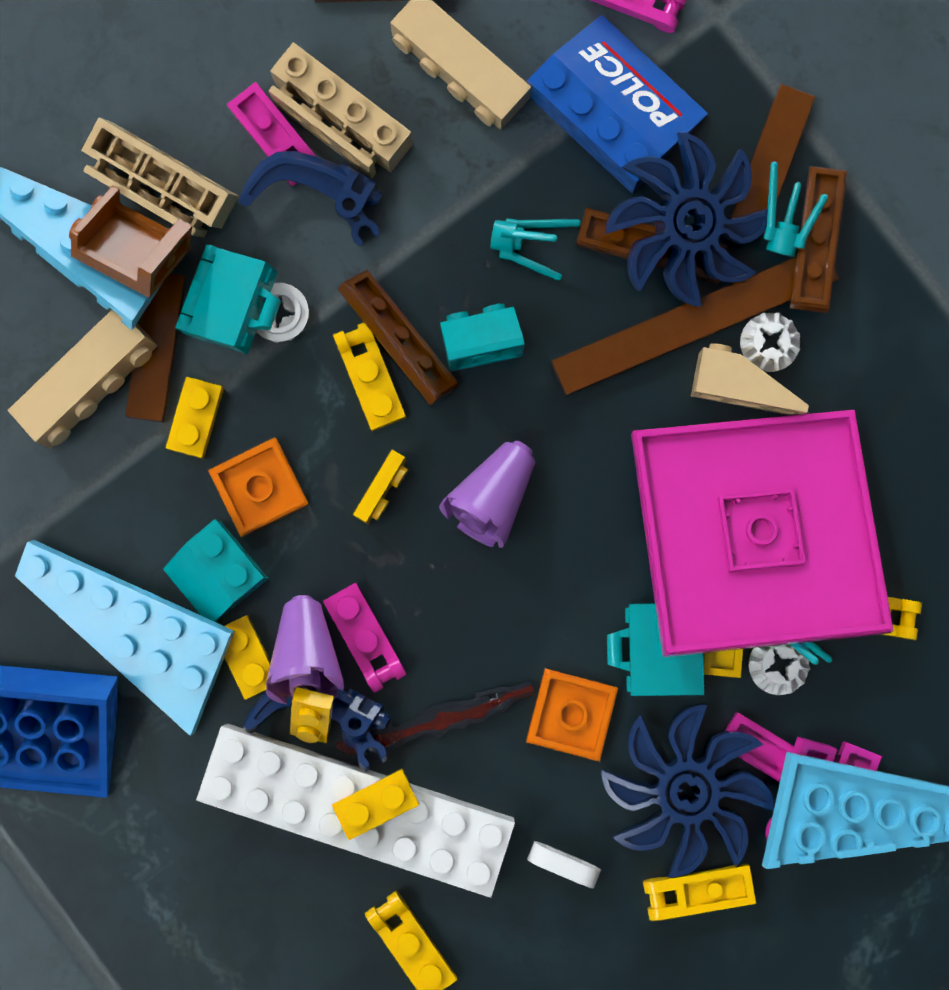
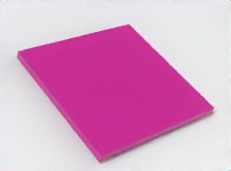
M855 410L635 430L632 432L631 437L663 657L893 632Z

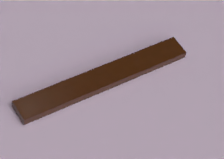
M797 257L755 274L744 281L736 282L701 297L702 307L684 304L552 360V366L565 396L790 302ZM835 268L832 283H835L839 280Z

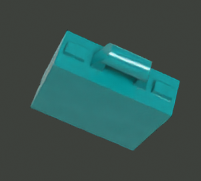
M206 244L201 257L202 260H200L181 311L182 314L179 316L175 329L189 337L248 355L256 331L270 330L278 312L281 300L271 294L278 270L265 261Z
M628 604V608H625V623H629V628L607 635V665L630 671V676H626L627 692H630L631 696L704 695L703 653L663 657L655 604ZM622 637H629V662H622Z

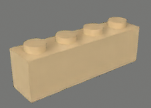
M410 0L390 22L393 43L403 53L409 54V52H412L420 59L419 64L428 75L433 78L439 76L448 84V91L458 101L463 102L466 100L476 108L474 113L487 126L494 124L498 129L502 130L530 99L531 86L432 0Z
M111 310L7 411L36 443L51 449L53 446L63 443L69 437L70 430L80 420L90 417L96 411L97 404L107 394L117 391L123 385L125 377L134 368L144 365L158 345L138 323L131 330L122 323V317Z

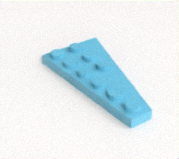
M0 167V219L11 227V231L21 241L26 239L36 247L37 254L76 286L85 287L97 297V303L106 310L111 308L122 317V323L133 330L159 288L148 298L71 257L70 228L75 220L78 218L82 219L90 211L92 205Z
M28 541L15 577L190 736L194 734L235 631L38 541Z
M786 752L762 866L766 869H772L786 864L815 863L814 860L835 857L843 859L892 852L899 848H920L934 843L948 842L949 786Z

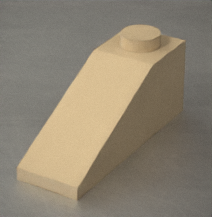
M710 344L709 348L703 347L699 352L691 397L791 416L803 415L808 412V404L743 355L732 353L730 346Z

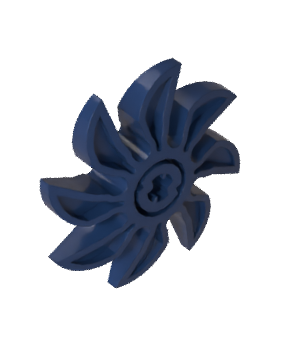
M678 132L677 138L684 168V187L682 188L680 185V179L674 165L664 159L642 157L627 162L621 168L649 185L661 196V203L659 205L657 202L643 196L629 198L621 202L609 215L605 226V234L640 223L653 222L656 227L655 233L652 236H646L634 241L630 248L627 269L631 283L637 291H641L658 260L670 248L671 256L663 271L667 287L683 303L702 307L695 274V254L697 253L699 256V262L704 274L712 279L722 282H740L750 278L756 271L730 256L719 246L718 238L720 236L734 244H743L755 240L766 230L768 208L736 218H726L724 216V208L727 205L745 200L751 187L752 171L746 154L742 149L737 151L721 180L710 193L708 184L712 180L716 169L712 152L699 138L688 133ZM693 215L694 224L685 225L684 217Z
M697 704L688 707L680 712L672 721L667 735L676 753V757L670 762L664 761L661 754L655 748L641 715L634 721L628 736L629 753L635 767L658 777L654 784L633 781L601 769L602 781L607 793L620 806L631 811L648 807L653 803L661 806L657 813L652 814L645 821L613 835V838L621 845L640 851L658 848L664 845L672 824L677 822L683 824L680 843L668 873L669 878L680 877L692 872L704 860L708 850V845L700 828V824L704 820L713 821L714 826L724 840L735 867L743 859L748 846L746 825L739 813L718 805L722 797L726 796L732 799L744 800L774 812L775 804L772 794L757 776L744 770L727 774L721 778L715 776V772L719 767H723L730 760L762 746L763 744L757 738L741 731H724L710 738L702 758L694 759L692 757L695 738L707 704ZM687 782L690 786L697 785L698 789H693L695 796L689 799L685 794L679 796L677 791L682 792L680 786L682 783Z

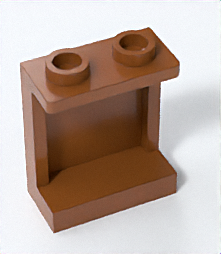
M112 186L103 196L99 195L96 197L90 211L82 219L78 218L72 224L69 231L71 257L150 298L190 251L192 225L178 219L168 229L121 204L120 189Z

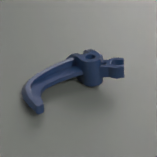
M297 151L276 152L259 163L239 196L240 204L247 207L271 184L289 180L309 186L335 200L336 213L347 221L352 229L351 236L353 242L359 247L364 244L358 235V230L361 227H369L375 237L380 234L378 226L366 217L362 208L365 203L377 205L383 195L379 188L375 187V181L343 163L340 166L325 159Z
M338 689V697L333 700L331 720L341 725L343 742L346 746L355 749L359 767L367 772L370 770V764L365 758L367 753H377L382 763L387 760L385 747L380 742L375 741L372 734L375 729L385 730L391 719L384 712V706L378 702H374L352 689H349L348 692ZM265 692L243 724L247 733H254L272 714L278 710L292 707V698H287V704H282L270 699Z

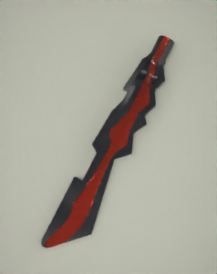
M530 680L515 686H501L475 692V698L469 700L450 701L421 709L419 718L397 726H393L391 719L385 730L375 729L372 737L385 747L387 754L425 732L440 739L453 727L467 729L470 723H484L491 714L505 713L512 703L535 694ZM342 737L334 740L333 744L336 748L357 758L355 749L346 746ZM369 752L365 758L368 763L377 760L379 755L375 752Z

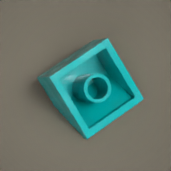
M504 304L490 305L483 308L482 314L469 316L468 312H458L446 316L447 321L440 322L450 372L523 356L525 343L514 307L505 308Z
M214 519L186 542L163 568L198 613L216 623L269 579L224 523L217 519Z

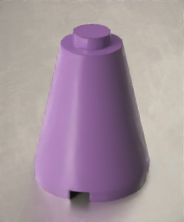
M519 441L503 443L443 499L439 505L442 514L448 520L453 514L460 521L457 528L478 542L493 547L497 541L499 548H503L510 535L535 466L532 450Z
M307 595L295 596L283 607L267 676V696L282 704H287V698L293 699L296 687L332 695L334 699L338 697V689L342 691L344 689V680L322 606L318 601Z

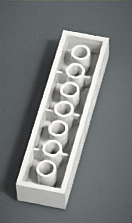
M225 724L220 728L196 801L490 898L515 824L514 817L410 784L420 803L419 806L348 841L331 806L332 803L386 777V775L371 770L365 772L359 766L255 732L247 733L245 729L231 724Z

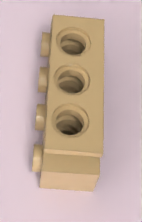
M294 42L270 70L274 83L278 87L276 88L273 85L269 89L273 104L372 179L376 174L374 166L376 162L391 173L412 147L413 141L410 130ZM293 95H295L297 98H299V99H300L301 101H303L304 103H302L301 105H299V104L292 98ZM322 117L333 125L329 128L322 122ZM352 140H354L363 148L358 150L351 144Z
M100 117L81 150L98 160L95 166L86 165L83 172L110 188L114 186L120 189L122 195L173 225L178 219L192 225V236L205 237L208 231L201 228L203 223L210 227L222 229L239 198L238 195L124 128ZM112 164L128 173L129 179L126 180L117 175V172L108 168L109 165ZM141 183H145L162 193L161 198L149 194L148 190L140 186ZM173 201L194 212L193 217L180 212V209L172 205Z

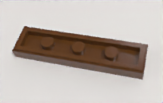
M780 84L750 163L752 171L750 190L745 200L735 203L730 218H736L768 208L771 163L774 161L778 163V199L814 102V95Z
M813 166L809 168L800 232L821 195L827 194L828 200L807 237L804 249L798 248L790 302V308L828 313L847 171Z
M586 208L576 246L628 260V254L634 241L646 236H652L656 231V227L640 223L605 234V226L610 214ZM719 244L721 248L728 252L729 246ZM670 248L658 260L655 267L665 269L666 263L671 256ZM696 253L694 256L696 278L718 284L720 281L704 274L699 262V256Z
M368 270L341 284L338 291L429 405L434 404L453 392L459 386V383Z
M170 273L140 317L139 326L158 346L152 351L150 359L144 365L132 370L125 413L127 418L165 422L179 331L175 327L182 311L187 279L185 275Z

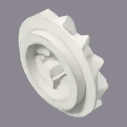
M274 283L271 294L278 299L282 298L284 309L295 315L283 317L282 322L279 323V328H277L276 320H274L270 330H257L256 332L262 338L276 343L287 340L292 341L294 337L304 331L309 318L308 304L304 295L294 286L286 283Z
M762 313L751 319L744 327L740 339L741 350L744 357L765 372L779 371L789 366L800 351V333L797 332L793 321L788 320L780 313ZM780 331L782 334L777 341V345L780 348L776 350L771 347L761 353L759 350L766 341L762 336L763 333L771 336Z
M790 644L753 648L749 657V671L753 681L760 689L774 695L793 693L801 685L805 684V679L810 670L809 660ZM773 650L781 659H794L785 667L786 680L779 671L765 672L766 669L770 668V665L775 663Z

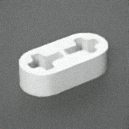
M534 841L527 858L529 862L589 888L595 887L601 872L600 868L537 841Z

